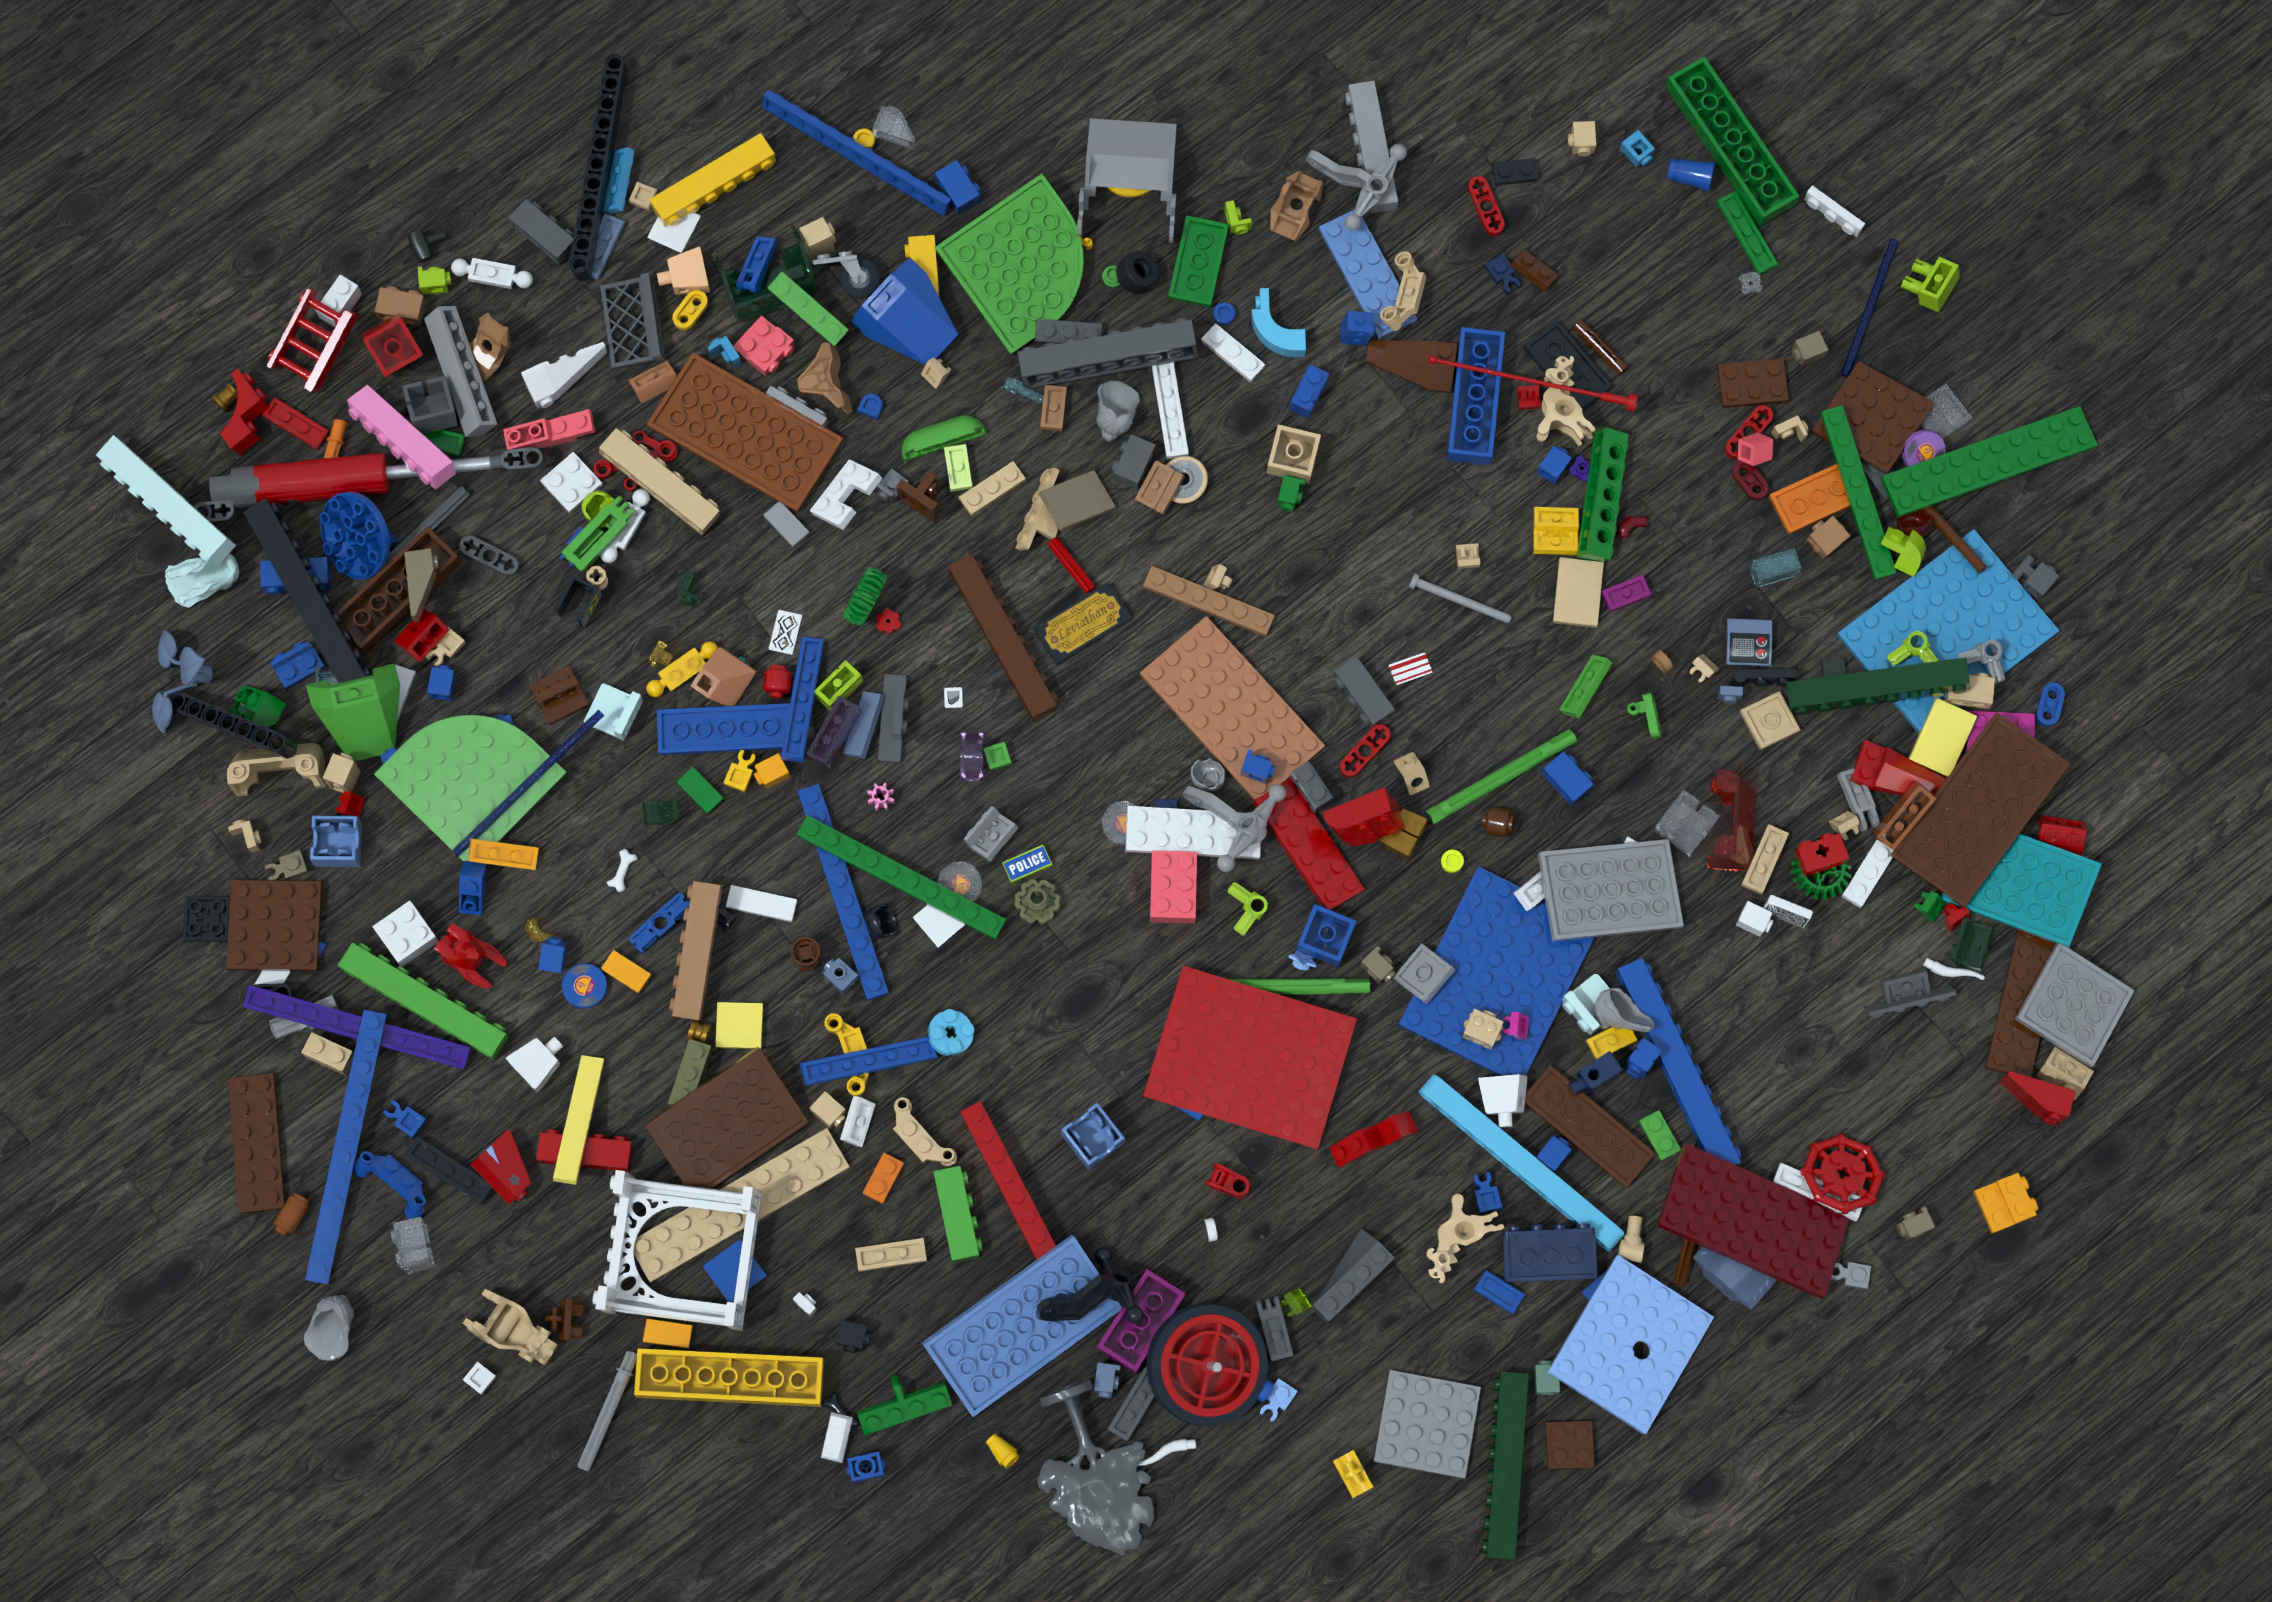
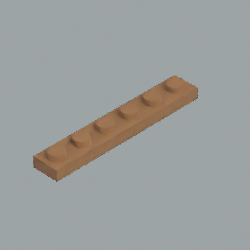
M1151 566L1143 584V588L1264 637L1267 636L1275 617L1271 613L1154 566Z

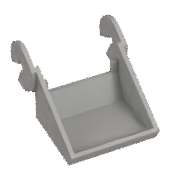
M1090 118L1085 188H1081L1079 194L1078 236L1082 237L1084 210H1088L1089 196L1095 197L1096 186L1161 191V201H1167L1166 215H1170L1169 243H1173L1176 194H1172L1177 124Z

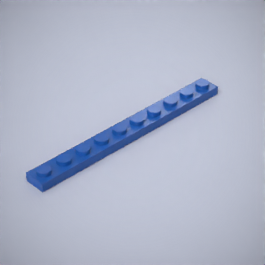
M767 90L763 95V109L942 216H945L949 211L951 198L945 193L935 190L925 181H920L908 171L895 166L890 160L875 154L870 148H865L858 144L853 138L843 135L833 126H828L816 116L803 111L798 105L783 99L781 95Z
M819 784L798 790L805 816L808 815L833 828ZM816 847L867 1001L888 995L889 992L846 864L843 860Z

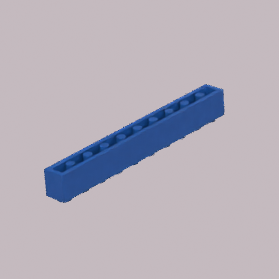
M1640 958L1618 968L1616 975L1624 992L1643 1014L1649 1016L1654 1021L1655 1027L1649 1032H1644L1649 1042L1661 1050L1657 1061L1700 1150L1739 1166L1741 1163L1740 1159L1742 1158L1740 1150L1737 1146H1733L1730 1140L1732 1138L1728 1126H1723L1720 1120L1722 1117L1721 1111L1717 1105H1713L1710 1099L1712 1097L1710 1088L1707 1084H1703L1700 1078L1702 1072L1699 1066L1693 1064L1691 1060V1049L1687 1043H1683L1680 1037L1682 1036V1031L1678 1023L1674 1024L1671 1015H1673L1669 1004L1664 1003L1661 998L1663 992L1658 982L1654 983L1651 977L1653 974L1651 966L1648 962L1645 963L1643 958Z

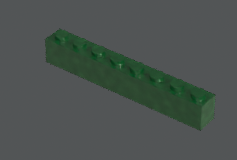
M1967 657L1787 682L1791 713H1796V715H1806L1809 711L1813 710L1828 712L1832 710L1831 708L1835 707L1850 709L1857 704L1872 706L1879 701L1895 703L1901 698L1917 700L1923 695L1939 697L1944 695L1945 692L1961 694L1965 693L1967 689H1971Z
M1501 1371L1499 1377H1495L1494 1391H1498L1497 1400H1493L1492 1414H1496V1422L1491 1423L1490 1437H1494V1446L1489 1448V1460H1493L1492 1470L1488 1469L1487 1483L1491 1484L1490 1493H1486L1485 1507H1489V1516L1484 1517L1483 1529L1487 1530V1539L1482 1541V1553H1485V1559L1515 1561L1529 1374Z

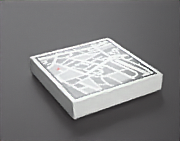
M1770 895L1763 906L1764 909L1772 912L1771 916L1801 928L1806 926L1813 913L1809 909Z

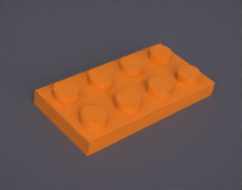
M1836 464L1769 495V499L1788 535L1850 507Z

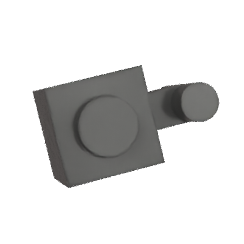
M2027 555L2011 576L2017 581L2022 575L2026 577L2027 580L2022 587L2039 601L2054 584L2059 575L2056 574L2057 572L2052 566L2045 565L2043 562L2034 570L2030 566L2035 560Z

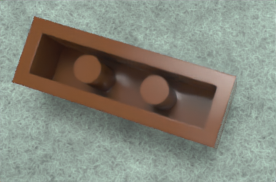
M1914 781L1872 833L1894 851L1937 798L1917 781Z

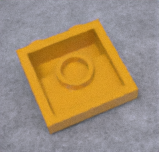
M2019 1173L1998 1180L1973 1192L1991 1234L2037 1215L2035 1212L2038 1210L2037 1203L2033 1197L2029 1198L2026 1191L2029 1189L2028 1182L2024 1176L2020 1177Z

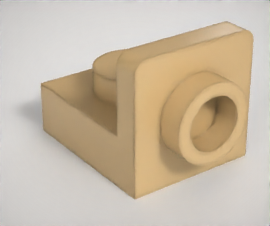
M1797 415L1774 426L1771 433L1775 440L1781 437L1784 440L1796 433L1800 442H1802L1808 435V427Z

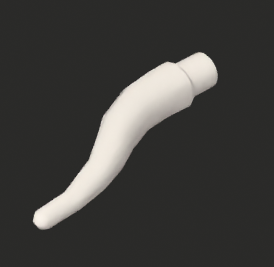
M1929 958L1923 964L1931 972L1940 976H1972L1981 980L1985 979L1983 975L1972 970L1947 967Z
M1195 1439L1172 1441L1164 1445L1150 1458L1139 1461L1138 1466L1154 1463L1172 1452L1195 1449Z

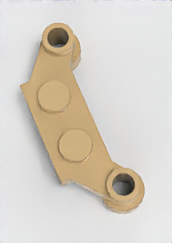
M1406 251L1399 253L1395 257L1397 267L1403 271L1395 307L1387 306L1380 313L1382 321L1392 331L1399 330L1407 318L1412 314H1417L1426 281L1424 272L1418 271L1414 265V259Z
M905 1097L897 1099L894 1103L896 1126L893 1128L896 1134L922 1163L933 1161L940 1162L944 1167L954 1166L957 1162L956 1152L951 1148L940 1147L910 1114L912 1103L909 1099ZM900 1103L907 1104L905 1108H899ZM946 1153H950L952 1157L950 1159H945L944 1155Z

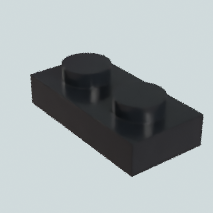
M1535 158L1492 163L1495 186L1538 181Z

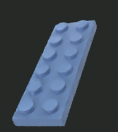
M1355 210L1319 226L1318 230L1362 311L1374 313L1375 335L1378 340H1381L1397 332L1392 331L1388 325L1384 324L1380 313L1387 306L1395 307L1400 286L1364 219L1361 217V226L1355 231L1348 230L1345 227L1344 220L1349 214L1354 213ZM1412 314L1407 318L1399 330L1416 323L1418 320L1416 315Z

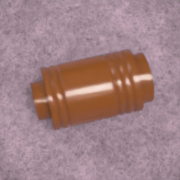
M296 1193L289 1196L275 1222H273V1225L276 1226L274 1230L285 1237L288 1234L293 1235L309 1209L308 1205L310 1202Z

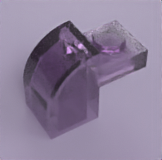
M961 733L960 781H983V733Z

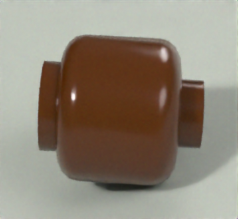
M1491 807L1487 814H1483L1482 827H1485L1488 835L1508 837L1515 830L1516 816L1512 814L1510 809Z

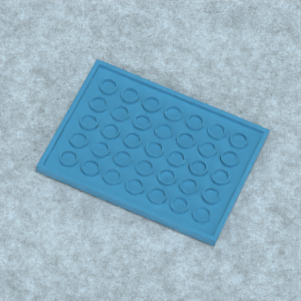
M1973 529L1962 539L1985 563L1987 569L1984 572L1978 574L1952 545L1918 571L1914 577L1909 578L1838 632L1837 636L1866 671L1922 664L1923 661L1919 656L1913 657L1910 655L1896 666H1893L1887 658L1891 652L1903 644L1902 640L1914 631H1920L1926 635L1927 640L1932 645L1930 650L1939 661L1957 659L1959 653L1975 649L1976 644L1988 640H1996L2002 646V659L1999 661L2003 674H2005L2056 635L2059 629L2022 585L2011 576V572ZM1918 637L1910 640L1911 645L1915 648L1923 645V641ZM1986 646L1985 651L1987 655L1992 656V648ZM1979 661L1968 664L1969 675L1984 673L1990 677L1986 664L1983 665ZM1945 693L1939 697L1923 695L1917 700L1901 698L1893 704L1919 734L1934 699L1938 698L1944 701Z

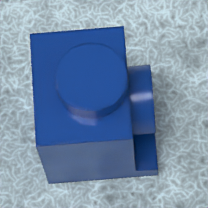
M1248 750L1240 775L1266 784L1268 778H1273L1276 766L1272 765L1273 762H1270L1268 757L1259 754L1253 756V751Z

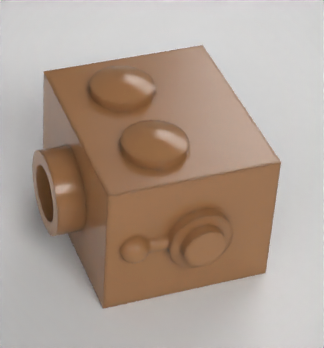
M1832 516L1825 523L1821 520L1811 529L1814 532L1806 540L1813 547V550L1824 559L1847 540L1850 535L1845 530V527Z

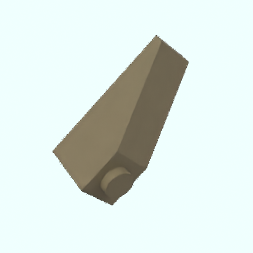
M431 549L404 552L410 611L414 622H419L436 578V569L439 568L438 556L434 555Z

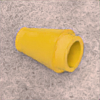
M997 1434L992 1435L987 1440L986 1444L1000 1466L1009 1468L1018 1460L1017 1449Z

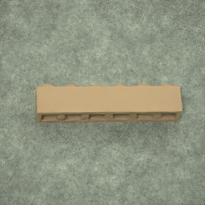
M615 428L599 447V454L703 535L719 517L718 505L711 499L706 500L703 498L700 490L695 486L691 485L689 487L684 483V478L679 473L669 471L666 468V463L660 458L654 459L649 455L650 451L645 446L634 443L632 441L633 438L626 431L622 430L620 432Z

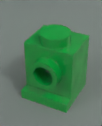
M1284 475L1277 506L1281 507L1284 511L1293 512L1295 504H1300L1305 480Z

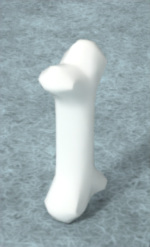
M626 849L619 852L621 863L616 876L612 880L607 881L608 886L615 887L618 892L625 890L624 877L629 865L633 861L638 860L635 854H629Z

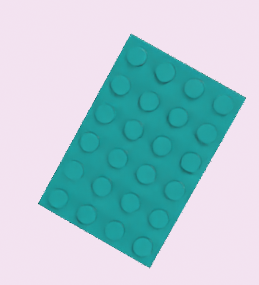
M2019 834L1966 905V908L1972 913L2070 948L2102 864ZM1942 894L1941 898L1945 903L1950 904L1952 902L1956 907L1961 908L1956 902Z

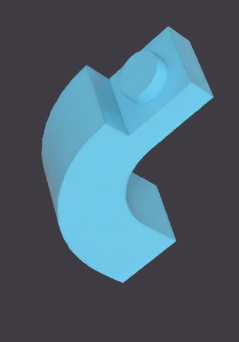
M1260 288L1259 296H1255V309H1252L1251 313L1252 326L1257 337L1268 349L1279 355L1305 357V329H1285L1277 325L1270 315L1269 288Z

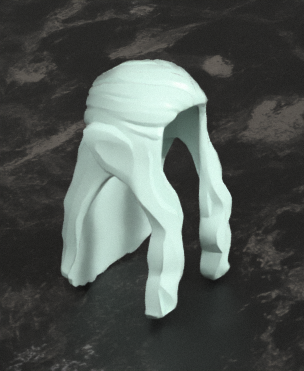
M230 553L219 566L213 561L207 563L201 557L187 559L178 565L168 566L165 571L166 584L175 598V602L185 607H191L196 602L207 599L220 589L230 588L238 579L239 566L234 556Z

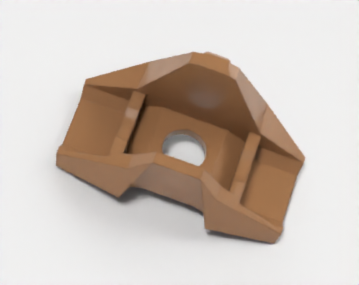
M1301 171L1285 179L1286 184L1283 185L1278 200L1270 210V230L1295 242L1310 225L1308 214L1315 201L1321 202L1324 186L1322 180H1316L1303 174ZM1292 200H1301L1303 207L1300 210L1292 209L1290 206Z
M489 313L479 318L480 325L476 338L469 344L483 381H486L499 368L511 343L508 327L502 326L497 320L492 319ZM486 340L492 344L491 351L487 350L483 345Z
M822 343L813 362L797 379L798 388L802 393L825 396L837 408H842L847 414L851 413L850 398L841 389L838 377L841 364L838 350L830 343Z

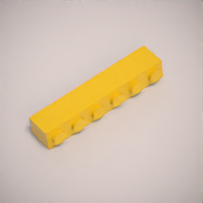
M760 133L650 198L651 207L664 227L668 225L673 226L683 216L697 212L700 206L705 203L710 204L714 202L722 193L731 192L742 181L751 180L762 169L765 171L771 168L774 162H776L775 153Z

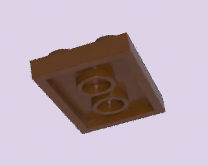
M1783 358L1717 365L1722 408L1788 403L1789 398Z

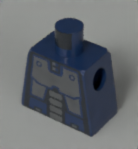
M1611 1051L1579 1070L1576 1075L1578 1079L1568 1085L1575 1096L1584 1090L1591 1094L1619 1077L1622 1068ZM1593 1075L1596 1080H1591L1588 1076Z

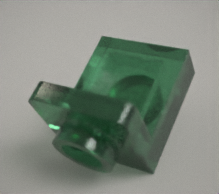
M686 569L684 575L681 574L679 576L677 595L681 603L687 606H693V604L699 606L701 602L700 597L691 593L696 580V574L689 569Z
M670 798L667 801H645L642 803L644 825H670L679 816V806L676 805V798Z

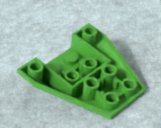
M395 663L374 668L373 675L333 685L329 684V680L306 685L312 708L342 751L353 757L352 761L355 762L385 754L386 750L395 748L400 682Z

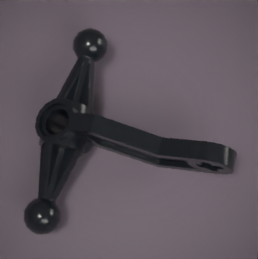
M1106 1247L1098 1248L1094 1254L1095 1261L1103 1266L1104 1274L1097 1275L1072 1297L1046 1298L1037 1306V1312L1044 1321L1080 1320L1106 1298L1118 1301L1127 1310L1126 1319L1131 1324L1140 1323L1144 1318V1312L1135 1304L1134 1288L1131 1284L1133 1280L1132 1275L1125 1270L1119 1269L1111 1261L1112 1252Z

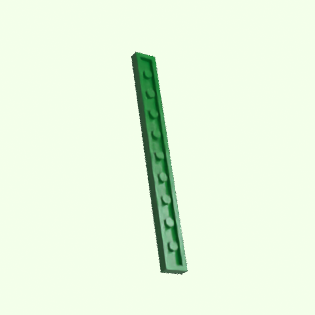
M808 815L796 834L802 840L993 940H996L1006 922L1005 918Z

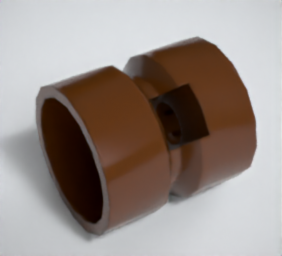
M801 937L793 943L791 956L795 966L804 972L815 970L822 960L818 943L810 937Z

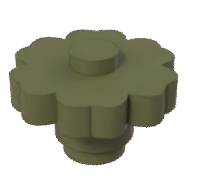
M1031 879L1023 883L1021 886L1022 892L1015 894V908L1020 911V918L1029 924L1037 921L1039 924L1044 925L1052 921L1054 918L1053 912H1057L1060 909V896L1055 893V886L1046 880H1041L1038 883L1036 880Z

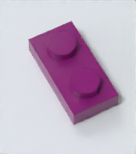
M1643 575L1601 592L1610 613L1651 597V592Z

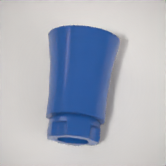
M1671 158L1667 179L1709 192L1715 162L1680 159L1679 161Z

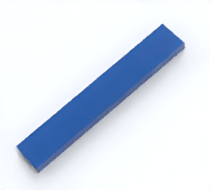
M802 636L781 760L804 762L815 699L814 691L817 688L824 639Z
M928 1036L800 1063L804 1086H810L937 1059V1054L930 1045Z

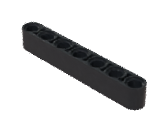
M180 691L174 692L169 697L172 703V710L189 719L282 758H291L297 751L296 742L277 731Z

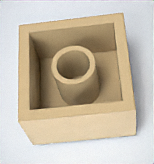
M1278 425L1268 462L1267 474L1279 477L1286 475L1303 479L1305 483L1310 484L1321 435Z

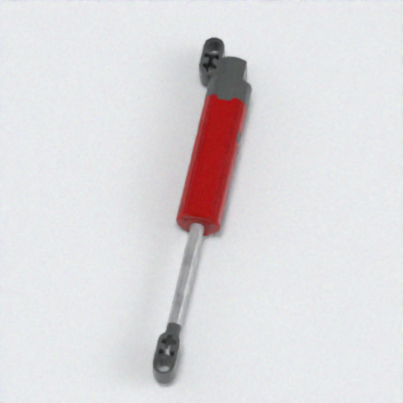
M530 447L509 449L503 452L502 455L455 459L451 461L453 462L455 473L499 468L515 472L539 469L543 466L545 458L539 449ZM383 452L300 460L294 463L280 462L232 467L231 475L209 477L211 501L197 503L194 507L198 511L202 508H207L209 513L206 518L212 524L231 522L236 518L237 509L250 508L264 498L272 503L276 502L278 505L297 501L302 503L330 500L333 496L348 491L357 492L364 496L382 495L390 491V479L418 477L419 474L415 471L411 472L406 465L388 466L386 455ZM531 453L539 454V460L535 464L528 462V457ZM520 454H523L525 465H522L521 461H514L513 466H510L506 460H509L511 455L515 459H522ZM225 506L230 509V512L226 514L227 516L222 513H215L214 509L223 511Z

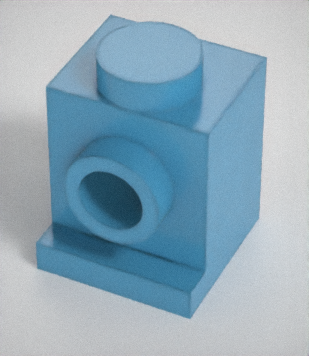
M1639 130L1625 139L1619 149L1636 168L1641 164L1643 167L1648 165L1653 160L1652 155L1655 150Z

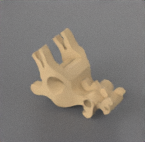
M1560 356L1555 361L1557 369H1547L1544 381L1571 387L1574 385V382L1570 379L1574 374L1571 370L1574 358L1570 356L1568 360L1566 357ZM1549 387L1543 395L1542 412L1545 418L1538 427L1537 441L1545 442L1551 430H1558L1562 434L1569 436L1578 447L1582 446L1580 440L1584 436L1589 441L1594 438L1592 433L1596 429L1584 418L1582 408L1574 397L1570 396V392Z
M1461 1194L1452 1196L1451 1217L1438 1229V1248L1435 1253H1432L1434 1251L1433 1248L1428 1249L1426 1252L1427 1257L1435 1264L1434 1268L1428 1269L1429 1275L1432 1278H1440L1439 1282L1443 1283L1445 1281L1444 1273L1451 1271L1449 1264L1458 1262L1453 1254L1460 1250L1458 1244L1467 1246L1481 1239L1487 1232L1503 1229V1224L1497 1226L1493 1224L1484 1225L1485 1222H1490L1494 1217L1498 1216L1497 1211L1485 1216L1465 1215L1461 1210L1464 1202L1463 1196Z
M485 1289L482 1295L497 1304L484 1326L477 1321L472 1322L466 1318L463 1324L467 1329L494 1347L519 1350L518 1355L526 1361L532 1363L535 1359L541 1364L546 1365L558 1346L547 1338L550 1332L538 1325L534 1327L526 1310L520 1305Z

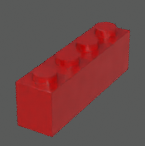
M546 1130V1133L540 1132L536 1158L539 1163L556 1165L563 1137L560 1131ZM592 1134L591 1137H587L580 1167L630 1172L633 1144L626 1137L615 1136L614 1140L605 1139L604 1135Z

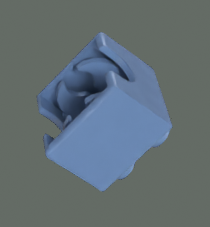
M312 816L314 840L313 847L310 850V861L315 867H360L362 822L358 816Z
M1098 1102L1090 1107L1078 1120L1073 1123L1070 1122L1061 1129V1136L1088 1171L1125 1144V1137Z

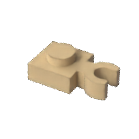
M450 629L435 645L437 649L431 650L426 655V659L430 661L432 657L437 656L438 661L434 665L438 668L439 665L443 664L445 656L452 659L466 642Z

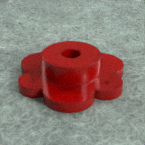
M889 608L884 609L882 614L876 616L878 621L876 624L877 629L891 634L893 630L899 629L901 626V622L898 620L899 614L897 612L893 613Z

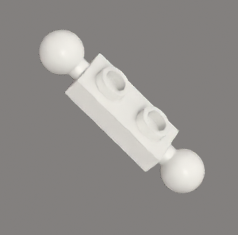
M472 258L471 265H468L463 259H456L451 265V270L456 276H464L468 273V280L470 282L512 289L513 282H516L520 288H528L533 282V277L529 272L520 271L516 274V267L513 265Z
M638 489L633 493V504L629 503L630 506L625 512L627 513L632 507L636 509V512L627 521L629 526L600 555L604 562L612 563L617 559V548L625 551L646 514L641 509L650 501V495L646 490Z

